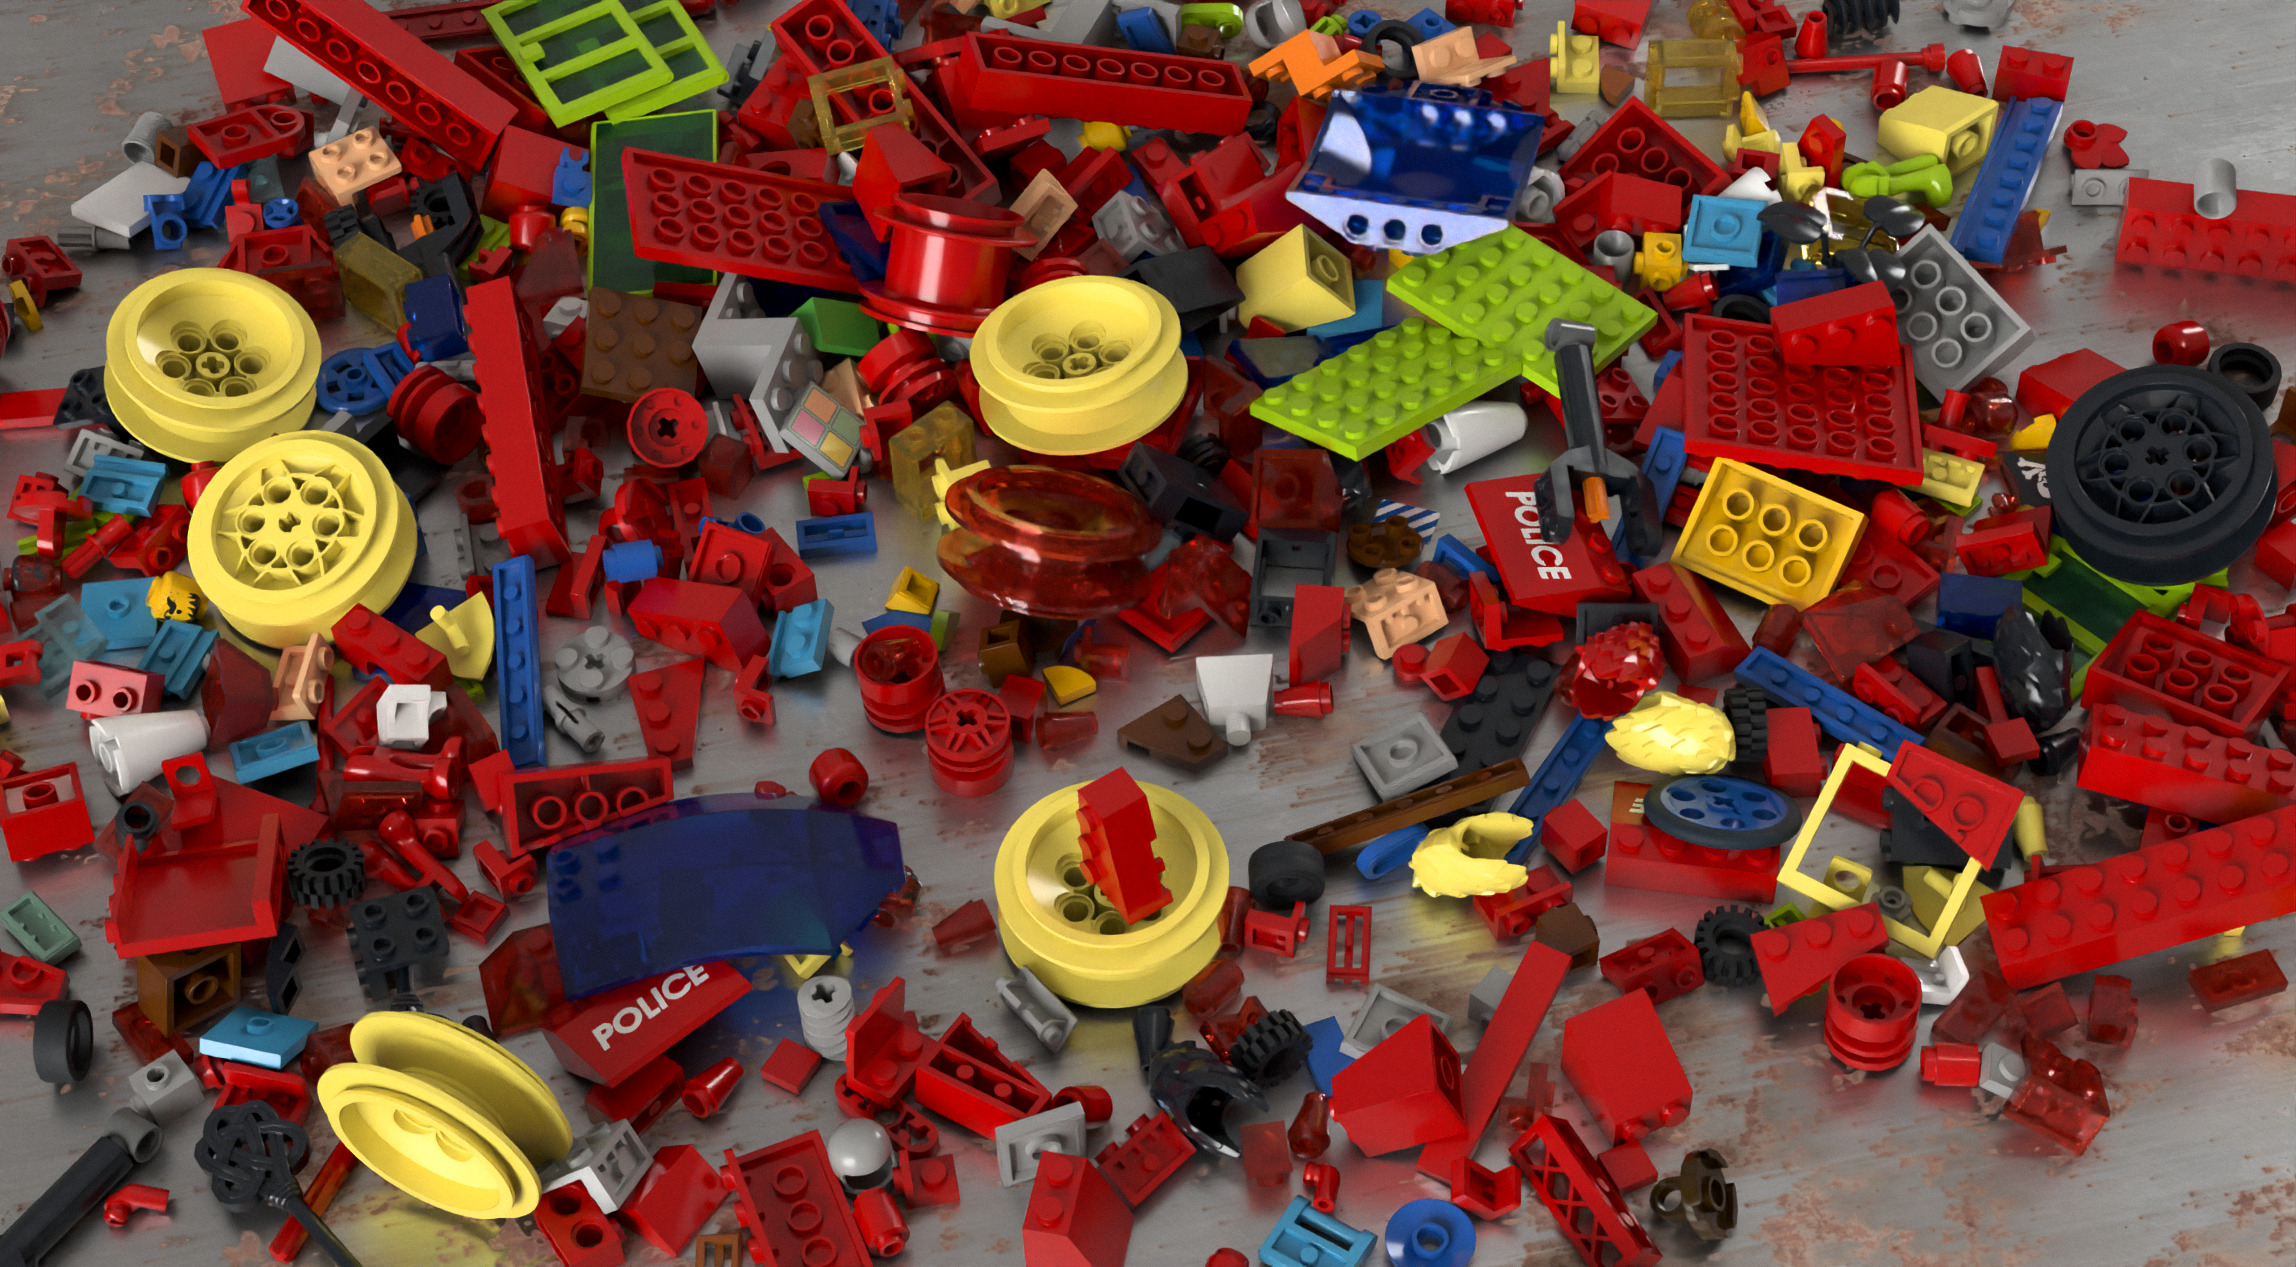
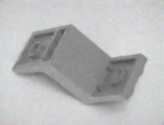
M1072 0L1051 33L987 15L981 23V33L1008 27L1009 36L1132 50L1117 24L1118 14L1150 7L1176 52V45L1182 35L1181 6L1160 0Z
M277 35L263 70L342 106L325 145L353 134L369 99Z
M725 272L695 337L692 348L717 398L732 399L733 394L740 393L742 399H749L775 453H789L792 445L781 438L778 433L803 389L811 381L816 385L821 382L823 378V365L817 359L811 346L810 337L805 333L798 317L766 318L764 311L760 308L754 296L752 285L747 281L745 275Z

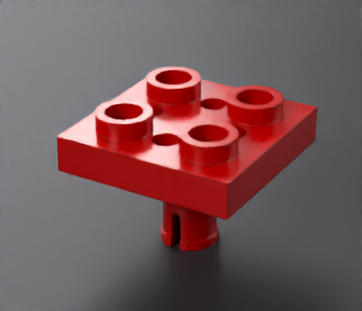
M1946 388V394L1937 422L1933 421L1931 424L1919 420L1922 447L1938 452L1943 451L1977 462L1979 455L1993 459L1997 448L1996 443L1963 433V429H1960L1971 395Z

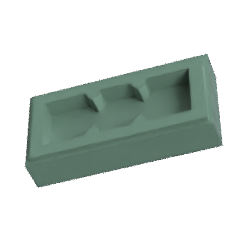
M32 889L0 911V922L40 962L55 966L83 946L79 937Z

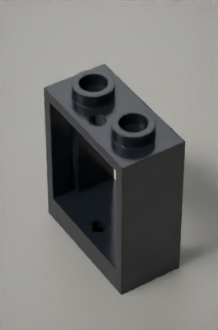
M1259 527L1249 599L1250 624L1266 627L1292 626L1294 598L1263 595L1267 565L1324 569L1322 586H1334L1337 560V532Z

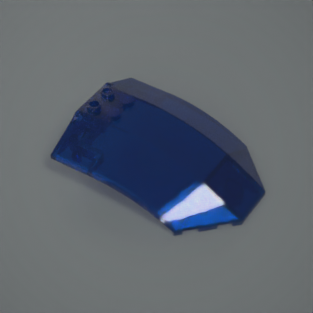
M1411 80L1404 81L1403 88L1388 90V85L1385 83L1362 86V91L1344 88L1332 89L1330 103L1315 144L1305 164L1286 189L1285 198L1341 234L1348 242L1366 245L1365 248L1370 251L1383 252L1389 248L1402 250L1404 255L1412 257L1437 254L1446 248L1509 227L1521 204L1530 180L1545 124V116L1539 113L1523 112V106L1508 99H1502V104L1492 100L1493 93L1486 89Z
M725 793L669 801L627 817L607 822L595 829L564 838L562 841L554 843L551 850L547 852L548 912L565 996L568 1002L665 972L720 960L766 955L800 954L831 956L834 962L843 952L840 945L854 930L861 932L881 911L878 905L891 890L898 892L907 882L897 823L824 802L813 797L791 794Z

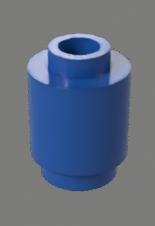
M651 539L613 544L612 549L603 550V564L607 580H617L620 584L656 578L657 569H663V557L660 546H653Z

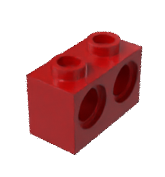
M770 527L755 535L779 543L759 607L763 611L768 609L777 619L779 611L784 610L788 614L793 611V607L818 600L814 573L776 530Z
M580 1179L542 1194L537 1207L532 1211L534 1219L564 1267H616L626 1261L621 1246L626 1241V1237L621 1226L614 1217L609 1220L606 1219L601 1208L590 1196ZM570 1210H578L573 1214L564 1215ZM592 1242H600L599 1244H597V1245L594 1246V1247H590V1248H586V1247H585V1246L588 1245L589 1243H592Z

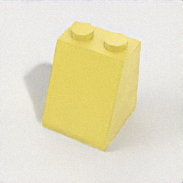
M1931 85L1919 93H1914L1908 100L1896 107L1887 109L1880 116L1876 142L1901 161L1917 155L1933 153L1938 158V164H1946L1952 180L1985 159L1992 142L1999 103L1995 100Z
M1303 223L1236 267L1237 285L1246 297L1245 301L1238 304V318L1246 329L1249 328L1251 318L1256 315L1284 328L1286 333L1351 317L1356 313L1351 260Z

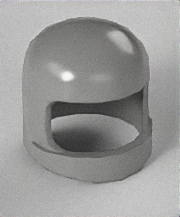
M1259 0L1249 7L1245 16L1249 36L1255 44L1265 49L1276 48L1307 29L1305 14L1298 0Z
M853 1118L845 1121L833 1131L828 1141V1159L831 1168L838 1177L843 1192L848 1198L855 1199L865 1190H856L850 1187L846 1182L845 1175L862 1176L878 1170L887 1161L889 1156L892 1160V1167L899 1166L898 1158L893 1151L891 1140L885 1128L874 1120ZM892 1170L888 1178L880 1185L875 1186L884 1188L887 1194L895 1187Z

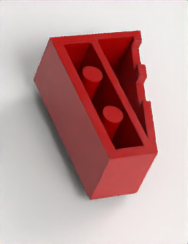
M1122 766L1079 789V809L1076 810V816L1080 823L1081 835L1078 836L1083 860L1080 862V869L1085 879L1091 885L1096 883L1130 926L1172 903L1171 890L1165 888L1159 879L1158 874L1165 871V866L1160 856L1155 859L1153 856L1150 842L1157 839L1147 796Z
M964 1012L959 1015L916 1066L915 1102L995 1142L994 1128L1050 1110L1052 1093L1017 1061L1012 1063L998 1050V1043L990 1036L985 1038L972 1026V1019Z

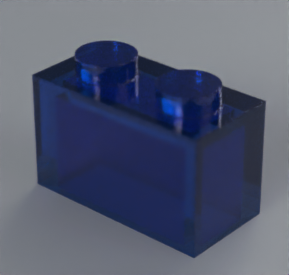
M449 273L405 284L407 300L402 301V306L407 321L411 323V328L406 330V335L412 351L418 350L424 362H433L468 352L460 294Z
M1941 572L1936 594L1935 625L1975 639L1993 641V631L1996 622L2002 618L2009 604L2016 605L2022 612L2023 580Z

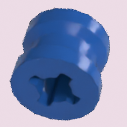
M1360 10L1352 13L1348 18V34L1364 39L1372 27L1382 21L1381 16L1371 10ZM1382 40L1377 41V44L1382 43Z
M285 197L276 198L269 201L263 208V217L268 224V230L304 225L299 216L298 204L293 199Z

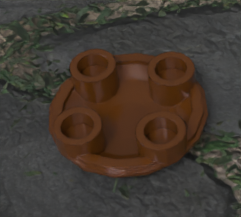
M1393 515L1388 517L1385 522L1352 524L1348 529L1346 548L1349 556L1365 566L1393 568L1411 563L1419 557L1424 548L1422 536L1408 526V519L1406 517Z

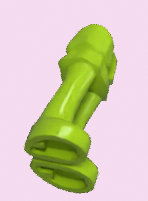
M1933 153L1917 155L1887 166H1882L1875 160H1871L1867 164L1861 162L1846 168L1840 174V184L1859 202H1866L1874 196H1895L1912 191L1924 192L1929 205L1933 208H1945L1952 199L1953 186L1946 164H1938V158Z

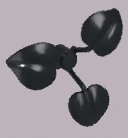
M1884 195L1874 196L1865 202L1863 208L1864 216L1874 224L1868 230L1858 249H1841L1832 255L1829 253L1828 233L1822 229L1826 223V217L1809 204L1798 201L1774 203L1759 212L1756 220L1765 223L1777 235L1795 244H1811L1820 238L1823 255L1820 263L1826 266L1824 273L1831 279L1834 287L1833 292L1852 284L1855 278L1861 285L1882 279L1889 294H1891L1905 276L1906 269L1904 264L1887 251L1881 249L1868 251L1866 247L1875 232L1880 228L1893 238H1907L1915 235L1922 228L1925 215L1922 211L1916 210L1913 205L1901 199Z

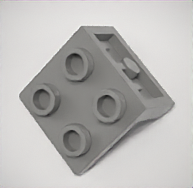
M1119 190L1091 217L1108 265L1117 272L1124 270L1144 250L1157 257L1185 250L1184 244L1178 238L1174 228L1175 224L1169 213L1163 209L1157 210L1148 205L1140 196L1133 197Z
M624 1118L610 1125L606 1121L600 1122L590 1128L585 1135L578 1138L573 1136L572 1147L561 1162L557 1163L555 1159L547 1160L539 1165L535 1171L541 1182L542 1194L581 1179L588 1193L597 1202L603 1213L608 1214L620 1208L651 1166L654 1159L628 1120Z

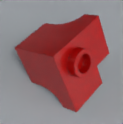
M1756 31L1728 42L1730 48L1728 52L1736 85L1744 86L1750 84L1754 95L1761 97L1791 85L1780 34Z

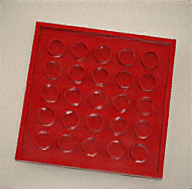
M1685 313L1682 323L1684 452L1692 453L1699 457L1727 458L1739 463L1755 462L1769 464L1781 469L1790 467L1811 470L1817 474L1832 473L1851 476L1859 480L1874 479L1888 481L1896 485L1909 484L1921 486L1924 477V463L1911 344L1899 343L1902 366L1791 365L1784 363L1774 341L1772 325Z

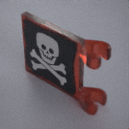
M2048 448L1995 452L1993 459L1981 455L1978 456L1977 462L1985 465L1983 474L2000 469L2010 495L1995 493L1992 496L1991 501L1994 507H1988L1989 517L2014 513L2018 507L2023 505H2030L2035 508L2050 506L2051 510H2054L2045 472Z

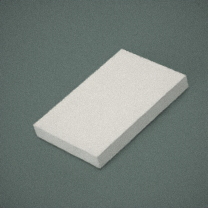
M141 160L72 204V216L131 238L151 225L149 212H144L143 195L184 194L191 179L187 177L176 178L164 169Z

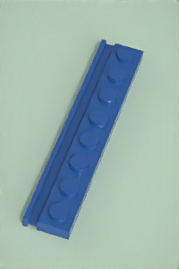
M2011 96L1949 241L1959 254L1964 255L1965 260L2002 265L2061 119L2063 102L2052 101L2047 97L2027 98L2026 102L2017 101V96Z

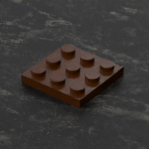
M592 286L588 295L579 393L636 403L642 395L652 390L673 387L688 392L695 398L698 358L692 348V344L701 326L702 307Z

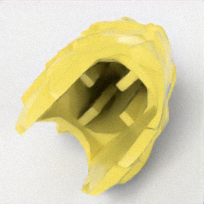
M1662 690L1651 695H1644L1629 713L1613 720L1612 724L1615 728L1607 731L1604 736L1607 743L1617 751L1616 756L1624 762L1641 769L1670 774L1671 776L1701 773L1713 774L1724 768L1727 761H1733L1736 757L1733 727L1719 707L1714 708L1705 703L1698 704L1688 698Z
M1496 811L1465 817L1449 828L1432 830L1417 846L1412 855V860L1408 863L1409 867L1414 869L1412 887L1418 888L1422 886L1424 891L1434 898L1441 894L1455 898H1465L1468 895L1491 896L1495 893H1507L1509 890L1524 885L1528 879L1526 874L1527 867L1508 864L1504 857L1519 843V840L1533 835L1531 829L1534 826L1533 822L1515 814Z

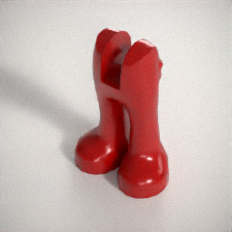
M450 736L445 742L442 751L432 755L417 754L381 745H358L352 750L350 758L345 762L343 777L346 781L358 784L363 789L376 786L395 787L425 792L438 799L455 800L458 795L459 786L464 784L466 777L464 767L468 766V742L463 736Z
M396 810L386 816L379 826L378 834L379 838L387 846L422 873L423 876L420 880H417L406 871L379 843L368 841L359 846V850L362 849L364 853L366 879H383L399 892L430 886L437 893L444 887L446 893L451 897H455L462 904H464L469 896L466 887L449 868L434 858L419 842L416 824L412 816L404 810ZM438 902L442 919L445 923L451 916Z

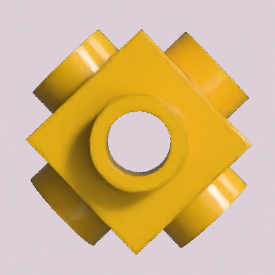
M1644 232L1640 252H1635L1633 273L1639 274L1640 289L1649 285L1655 291L1669 290V288L1679 283L1680 277H1686L1688 261H1682L1681 234Z

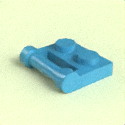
M1298 1194L1258 1250L1259 1260L1272 1267H1360L1374 1250L1378 1235L1367 1229L1361 1232L1311 1206V1200ZM1304 1222L1351 1248L1347 1251L1298 1224Z

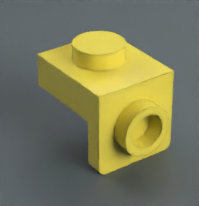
M1732 124L1727 126L1726 140L1722 141V151L1726 161L1735 162L1738 148L1779 154L1781 139L1776 129L1741 137L1736 125Z

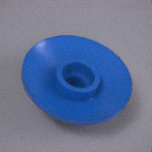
M1419 1199L1407 1203L1393 1214L1386 1227L1385 1246L1391 1261L1396 1267H1466L1475 1252L1476 1233L1468 1216L1457 1206L1439 1199ZM1426 1244H1433L1438 1249L1427 1250L1422 1247Z

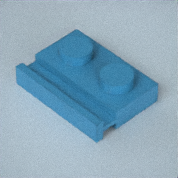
M95 454L93 457L95 463L92 468L88 469L77 496L82 495L90 498L94 504L93 510L152 518L165 487L163 484L165 477H169L171 473L165 463Z
M827 598L793 607V611L788 614L784 610L779 611L768 657L773 682L779 681V677L782 675L791 678L822 669L835 609Z
M166 620L136 668L166 674L163 695L170 696L173 693L179 695L180 699L186 700L203 673L202 662L207 653L213 656L211 650L217 649L222 641L220 633L214 629L212 632L204 631L202 626L177 620Z

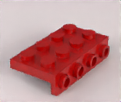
M818 1129L739 1157H735L732 1148L723 1150L726 1165L719 1167L720 1175L727 1193L735 1190L739 1201L732 1203L740 1228L742 1229L747 1226L750 1228L753 1237L746 1239L755 1265L763 1263L764 1267H874L838 1177L831 1168L828 1152Z

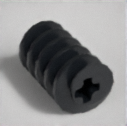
M1824 0L1822 12L1827 17L1828 36L1834 34L1836 24L1841 34L1847 33L1848 22H1851L1854 31L1861 29V20H1864L1867 29L1874 28L1875 18L1878 19L1881 27H1885L1888 23V16H1891L1893 23L1897 25L1900 16L1899 0Z

